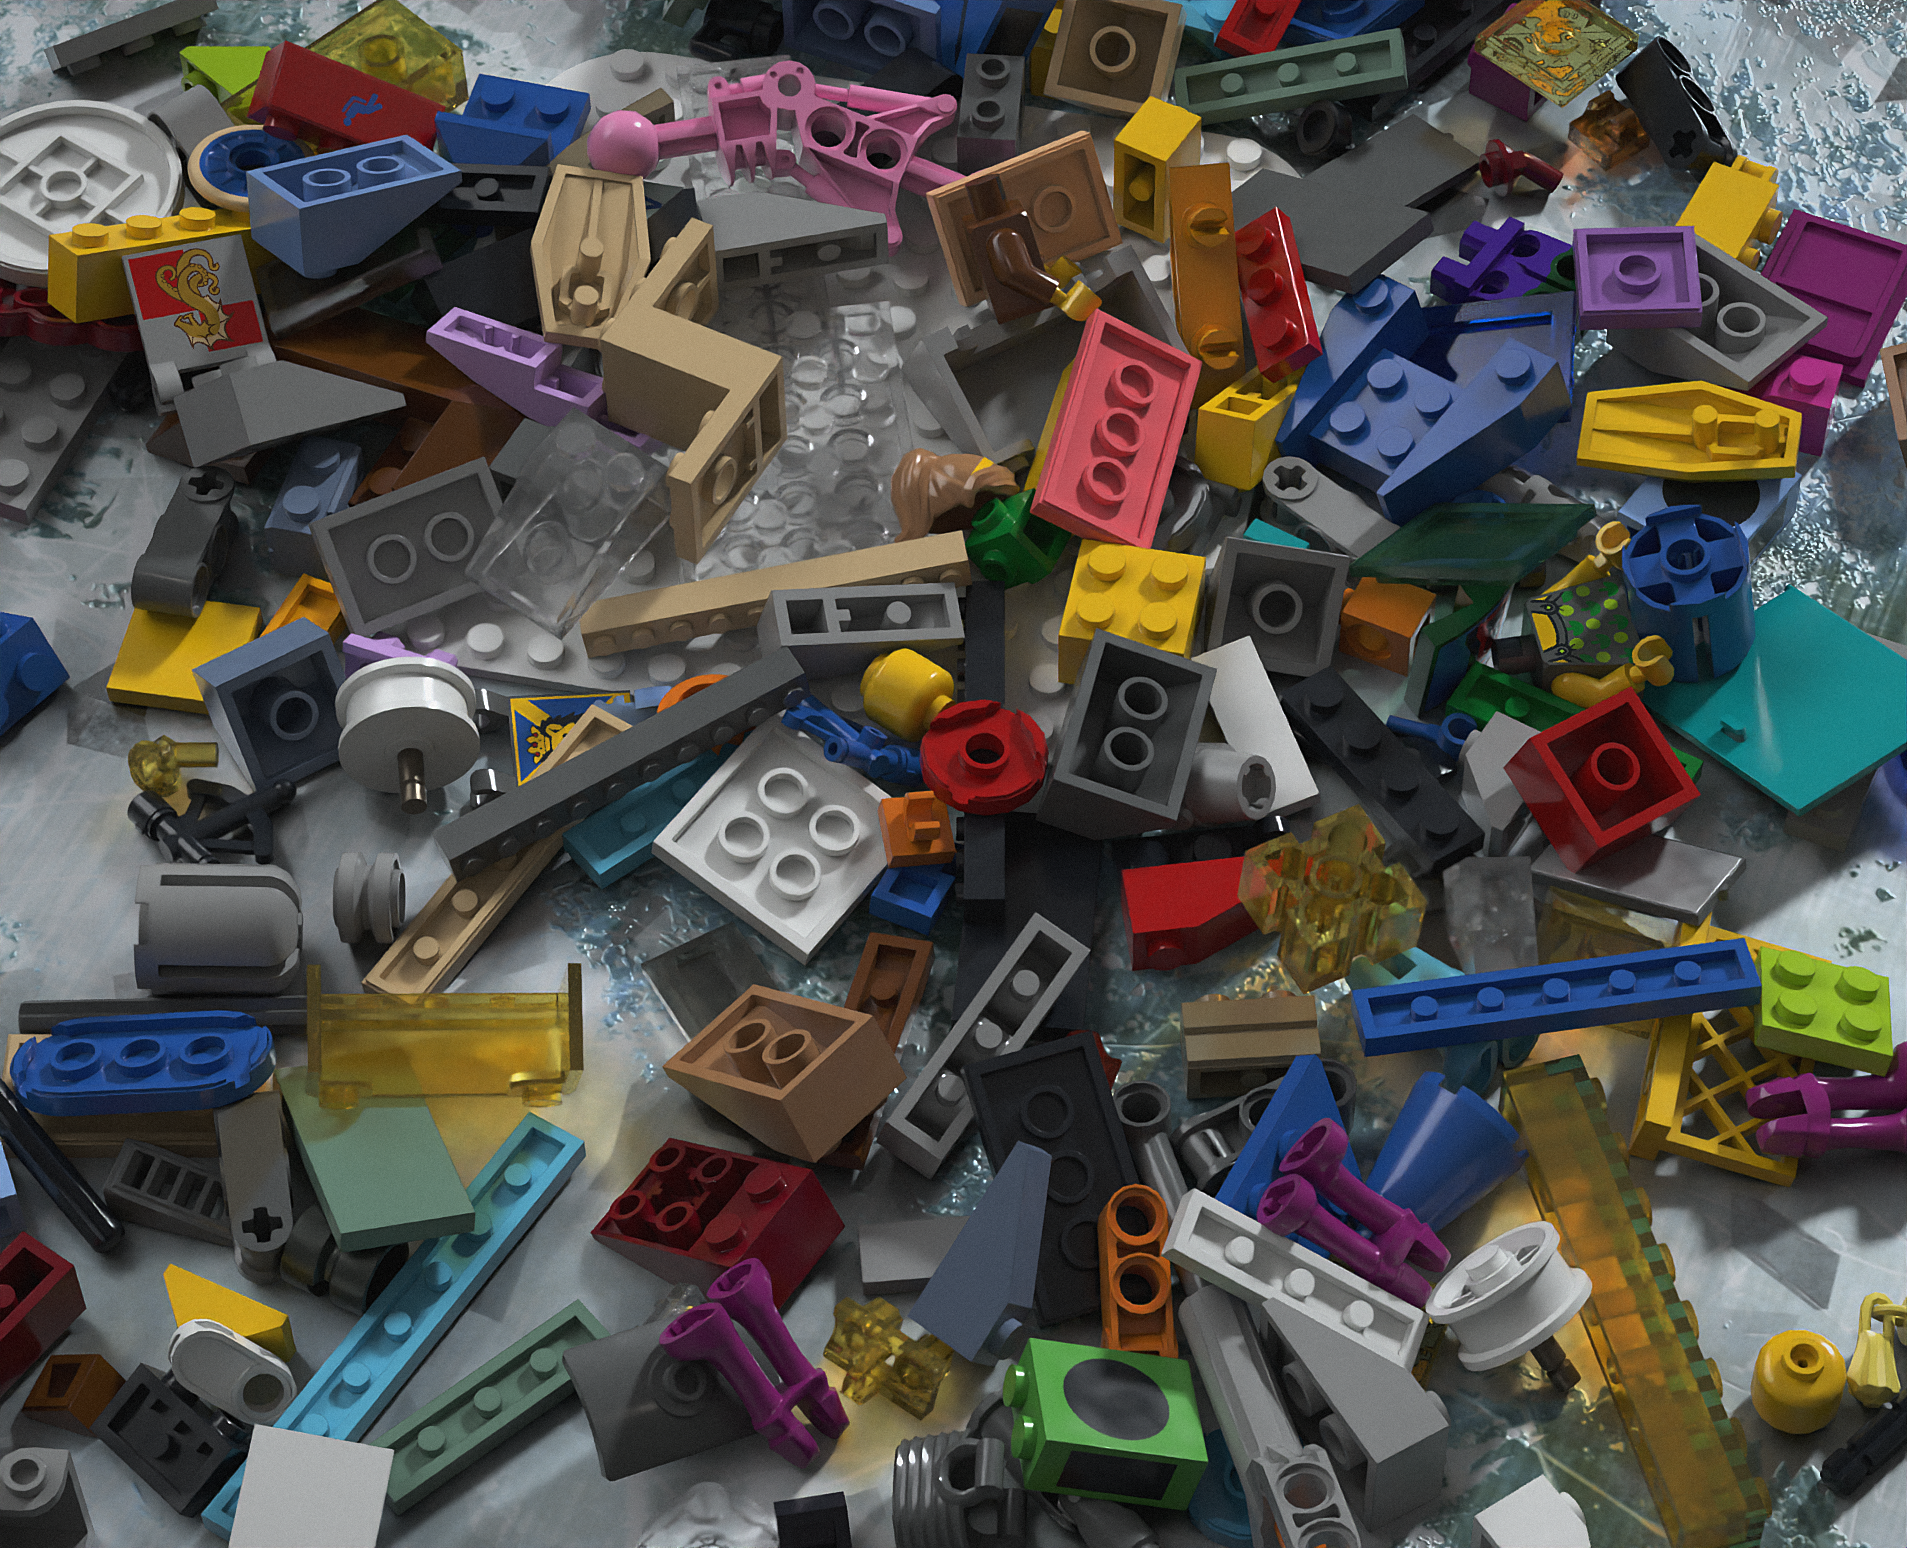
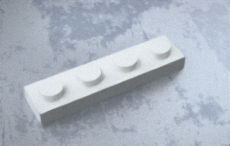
M1196 1188L1182 1196L1160 1256L1261 1309V1303L1274 1297L1412 1372L1430 1318L1427 1313L1296 1242L1273 1233L1259 1222Z

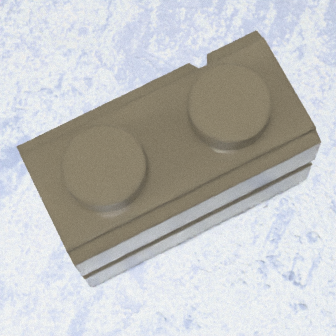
M1275 990L1264 994L1258 999L1230 1000L1225 995L1208 994L1199 997L1194 1002L1181 1003L1180 1045L1186 1098L1244 1096L1255 1088L1262 1087L1285 1076L1296 1056L1316 1054L1321 1059L1314 996H1296L1290 991Z

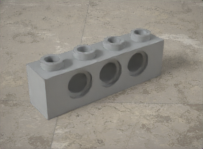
M1035 912L890 1115L876 1142L931 1180L975 1118L960 1072L962 1066L1024 1049L1075 977L1091 950Z

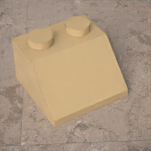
M1065 0L1043 94L1104 115L1131 120L1149 96L1167 102L1187 18L1183 5L1164 0Z

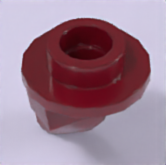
M1499 139L1489 140L1486 144L1485 153L1481 154L1479 158V168L1484 184L1488 188L1493 187L1500 196L1510 195L1521 175L1546 191L1553 193L1564 173L1533 154L1523 152V150L1515 151Z

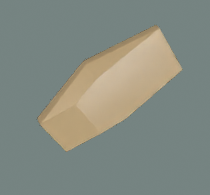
M557 164L530 245L544 342L598 349V339L603 326L610 318L616 319L629 302V297L635 283L641 277L646 276L651 257L642 176Z

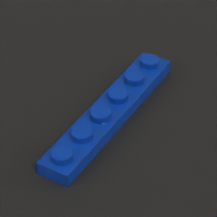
M1745 938L1351 990V1011L1364 1056L1372 1057L1758 1005L1761 999L1762 984Z

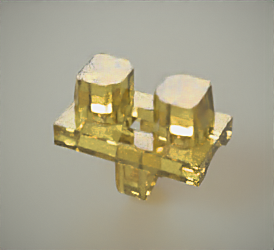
M849 1297L839 1302L834 1308L835 1326L824 1348L823 1357L847 1372L840 1393L857 1405L866 1403L879 1393L922 1421L934 1409L940 1383L949 1373L955 1350L933 1334H925L915 1341L902 1333L903 1318L898 1308L881 1297L872 1300L864 1306H861ZM892 1355L895 1356L893 1367L884 1362Z

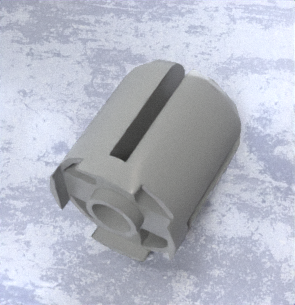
M156 863L155 865L140 866L135 895V904H141L138 926L139 944H134V967L137 989L152 991L153 994L272 996L289 987L298 973L301 963L303 913L301 911V891L288 872L276 865Z

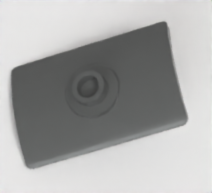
M683 1313L566 1349L563 1352L562 1363L573 1382L586 1413L598 1454L601 1474L609 1481H616L758 1434L754 1430L751 1423L752 1418L743 1402L720 1371L704 1359L684 1362L676 1361L659 1344L661 1333ZM732 1320L740 1338L764 1374L774 1386L780 1383L779 1376L767 1357L747 1331L739 1323Z

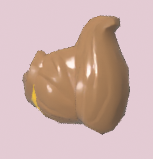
M916 448L903 455L890 479V501L901 528V533L894 539L895 543L924 538L927 534L940 535L974 528L971 525L972 518L986 502L994 498H998L1001 501L1019 494L1021 488L1015 482V475L1007 467L999 466L984 456L974 454L939 456L922 448Z

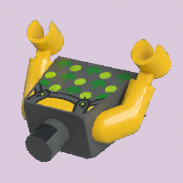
M1609 522L1599 530L1595 540L1596 547L1601 552L1598 556L1588 555L1563 579L1539 596L1532 597L1524 603L1521 636L1492 640L1491 655L1494 669L1507 675L1530 672L1535 687L1585 709L1631 686L1639 699L1642 700L1645 681L1648 680L1654 686H1664L1672 681L1674 667L1669 662L1673 653L1672 649L1658 635L1647 636L1640 641L1638 633L1631 622L1630 609H1628L1619 575L1610 576L1609 573L1613 566L1623 570L1622 547L1624 545L1626 550L1631 541L1629 538L1630 532L1621 522Z

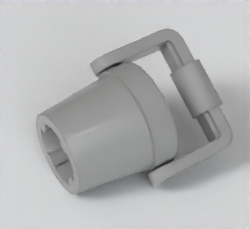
M1197 743L1177 821L1173 828L1162 830H1188L1190 827L1212 828L1223 823L1263 818L1270 811L1276 792L1275 775L1270 763L1259 755L1236 752L1233 747L1226 743Z

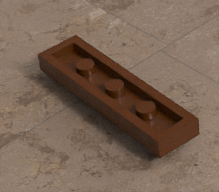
M870 932L844 1008L873 1015L900 1063L935 960L933 942ZM885 1104L876 1112L864 1117L842 1138L841 1144L834 1152L820 1158L816 1163L863 1171Z

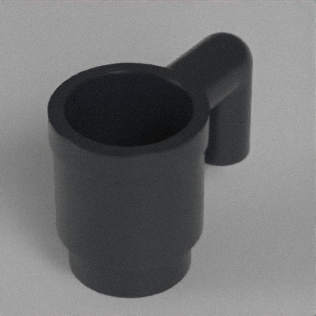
M710 0L703 25L689 40L688 50L692 56L728 70H733L736 67L740 50L752 55L759 52L772 56L779 48L784 37L783 13L774 10L772 4L762 0Z

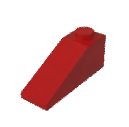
M1316 849L1122 870L1121 910L1132 971L1146 969L1168 971L1182 965L1197 964L1314 898L1318 861Z

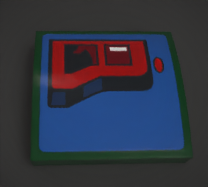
M1512 560L1460 584L1452 614L1421 628L1404 696V701L1417 718L1449 700L1472 664L1476 661L1486 664L1492 656V640L1500 639L1519 570Z

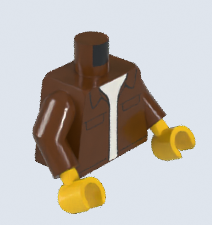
M1000 174L985 175L965 184L973 213L961 217V221L987 305L998 325L1057 306L1073 320H1087L1094 310L1101 306L1102 300L1079 280L1067 294L1060 290L1066 287L1072 277L1081 274V269L1065 255H1062L1051 268L1044 264L1045 256L1039 253L1026 210L1018 199L1007 200Z

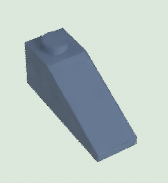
M1020 1141L1016 1143L907 1315L971 1362L993 1367L997 1365L999 1360L1007 1359L1017 1349L1026 1330L1023 1322L1032 1310L1052 1156L1041 1148Z

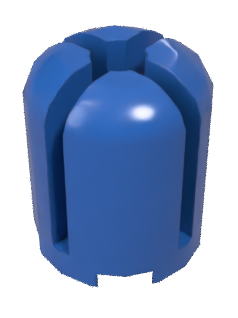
M1701 505L1670 506L1649 514L1645 518L1646 526L1632 537L1626 550L1624 545L1622 547L1623 578L1631 622L1638 633L1640 641L1647 636L1658 635L1672 649L1673 653L1669 662L1674 667L1673 681L1698 682L1692 618H1695L1698 630L1704 632L1705 652L1713 678L1715 679L1732 671L1747 656L1756 637L1748 540L1737 522H1735L1734 528L1721 518L1702 514ZM1685 553L1687 570L1679 569L1677 555Z

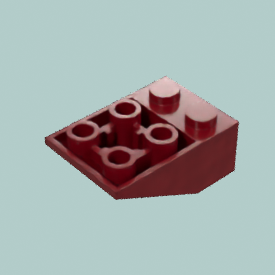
M669 1137L663 1146L654 1152L649 1163L624 1193L615 1199L609 1211L590 1233L594 1240L704 1304L712 1303L706 1294L709 1287L718 1277L746 1259L757 1258L767 1269L771 1277L773 1302L777 1310H779L845 1228V1224L812 1169Z

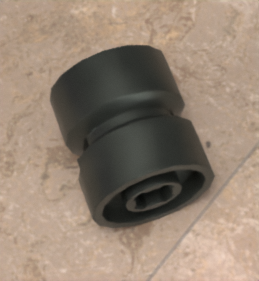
M316 1202L304 1211L294 1225L282 1254L280 1273L282 1280L317 1297L330 1293L333 1304L362 1317L408 1261L410 1250L408 1242L340 1253L321 1204Z

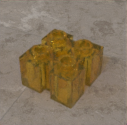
M1360 804L1314 822L1311 839L1299 844L1292 832L1245 851L1237 896L1263 935L1272 931L1281 933L1277 956L1303 994L1349 976L1352 960L1355 956L1360 954L1366 956L1370 964L1374 965L1414 948L1418 944L1427 900L1400 862L1385 868L1382 860L1386 841Z

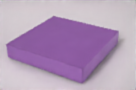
M1694 226L1573 229L1572 245L1579 330L1691 328L1702 326L1703 311Z

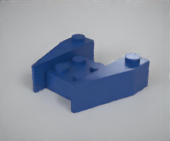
M1380 274L1356 294L1346 293L1331 310L1319 337L1323 355L1308 363L1277 433L1275 442L1281 457L1301 458L1309 462L1314 468L1318 463H1321L1375 491L1385 519L1410 532L1451 505V502L1458 495L1472 491L1533 450L1572 404L1558 360L1511 337L1507 339L1465 389L1408 361L1428 338L1430 332L1415 290Z

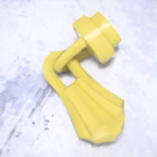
M1874 1292L1865 1296L1860 1306L1858 1339L1847 1371L1846 1381L1848 1383L1847 1393L1854 1396L1858 1401L1863 1402L1864 1407L1879 1408L1883 1403L1892 1401L1900 1393L1899 1389H1901L1894 1356L1895 1326H1897L1898 1338L1903 1345L1907 1346V1297L1902 1305H1896L1885 1294ZM1871 1317L1883 1322V1334L1871 1331Z

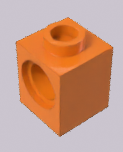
M1368 568L1355 590L1347 588L1344 591L1338 624L1341 625L1339 651L1408 677L1411 672L1420 630L1434 622L1437 594Z

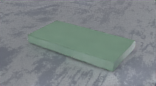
M403 1051L275 1069L273 1071V1090L279 1089L283 1115L340 1253L474 1231V1208Z

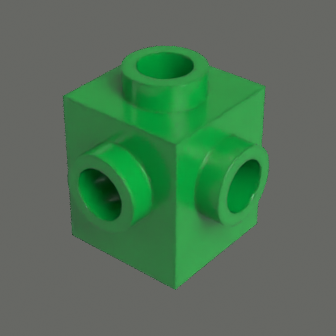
M1035 488L1001 501L998 498H994L986 502L975 513L971 521V525L974 528L965 542L967 557L989 581H1005V590L1026 582L1035 584L1049 575L1072 535L1071 532L1030 513L1036 492Z

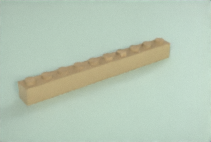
M960 530L577 604L581 635L587 656L591 658L757 626L771 590L954 582L956 589L961 586L972 585L963 532Z

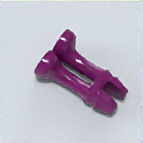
M1907 1041L1894 1047L1893 1058L1885 1077L1875 1074L1847 1078L1818 1077L1809 1072L1806 1074L1802 1073L1793 1078L1777 1077L1746 1091L1747 1109L1752 1117L1758 1119L1778 1118L1765 1123L1755 1133L1760 1150L1764 1154L1787 1158H1797L1805 1155L1813 1159H1819L1826 1151L1859 1148L1899 1151L1907 1155ZM1838 1110L1899 1111L1898 1113L1877 1117L1831 1118V1111Z
M1321 1119L1298 1139L1281 1161L1278 1170L1286 1176L1275 1180L1263 1193L1257 1210L1258 1222L1282 1237L1295 1233L1345 1262L1354 1270L1355 1275L1421 1309L1431 1296L1432 1287L1411 1266L1403 1263L1405 1258L1425 1270L1443 1272L1450 1260L1451 1253L1434 1234L1427 1222L1421 1224L1410 1208L1402 1209L1377 1194L1347 1170L1342 1164V1160L1347 1152L1348 1135L1332 1119ZM1316 1193L1372 1231L1373 1233L1367 1240L1318 1204Z
M757 1258L746 1259L724 1272L709 1287L706 1295L712 1303L698 1305L677 1317L661 1333L659 1344L676 1361L684 1362L704 1359L711 1363L736 1391L752 1418L751 1423L754 1430L767 1438L769 1449L782 1456L797 1468L805 1469L820 1457V1450L811 1434L797 1420L791 1410L797 1405L807 1419L821 1433L835 1440L847 1429L850 1421L842 1406L836 1388L829 1387L825 1371L821 1368L813 1367L800 1351L773 1302L771 1277L767 1269ZM732 1320L739 1323L752 1337L783 1382L776 1386L770 1382L740 1338Z

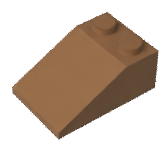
M755 984L662 1066L669 1078L774 1151L813 1163L834 1152L841 1144L842 1138L864 1117L879 1110L886 1103L888 1095L907 1079L873 1015Z

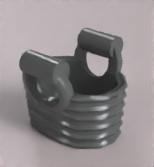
M970 1428L960 1432L953 1430L948 1434L941 1432L935 1436L928 1434L923 1438L915 1436L912 1440L904 1438L895 1451L892 1521L896 1547L1019 1548L1024 1546L1026 1543L1027 1493L1019 1488L1006 1489L1003 1487L1004 1443L995 1438L979 1440ZM992 1500L998 1502L997 1533L983 1534L973 1529L969 1524L968 1516L975 1505L983 1501Z

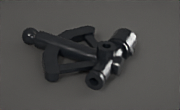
M196 778L191 779L186 784L187 796L191 799L186 813L178 816L175 809L153 790L139 793L129 804L127 815L129 820L135 824V829L142 835L145 834L148 838L158 841L160 851L169 863L177 861L178 863L221 864L210 853L216 852L254 855L256 863L267 865L274 860V828L267 814L280 808L281 804L293 801L297 794V788L291 780L282 778L277 780L272 787L267 785L247 795L231 785ZM205 803L224 807L198 821ZM245 825H248L254 835V841L220 839Z

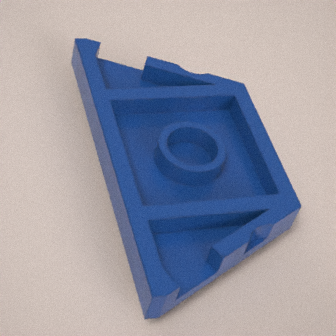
M1316 1054L1295 1057L1215 1197L1216 1200L1257 1222V1210L1262 1195L1271 1183L1286 1176L1278 1169L1281 1161L1298 1139L1312 1125L1323 1118L1332 1119L1345 1131L1323 1064ZM1348 1142L1347 1152L1342 1160V1164L1363 1183L1350 1142ZM1316 1193L1318 1204L1347 1225L1349 1214ZM1295 1233L1284 1236L1327 1260L1331 1254Z

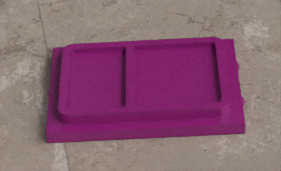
M1794 209L1760 275L1828 317L1827 326L1794 352V354L1844 365L1841 381L1864 388L1880 356L1879 349L1884 348L1907 301V245Z

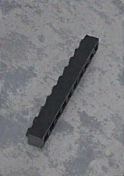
M972 581V585H966V597H958L961 620H965V627H963L965 639L962 644L958 645V651H965V658L957 659L958 682H965V689H957V704L985 699L1001 702V709H1005V581ZM977 749L968 754L973 761L981 764H990L1000 759L997 753L988 749ZM964 812V817H956V841H964V849H956V874H964V882H956V907H964V923H1005V813L982 816Z

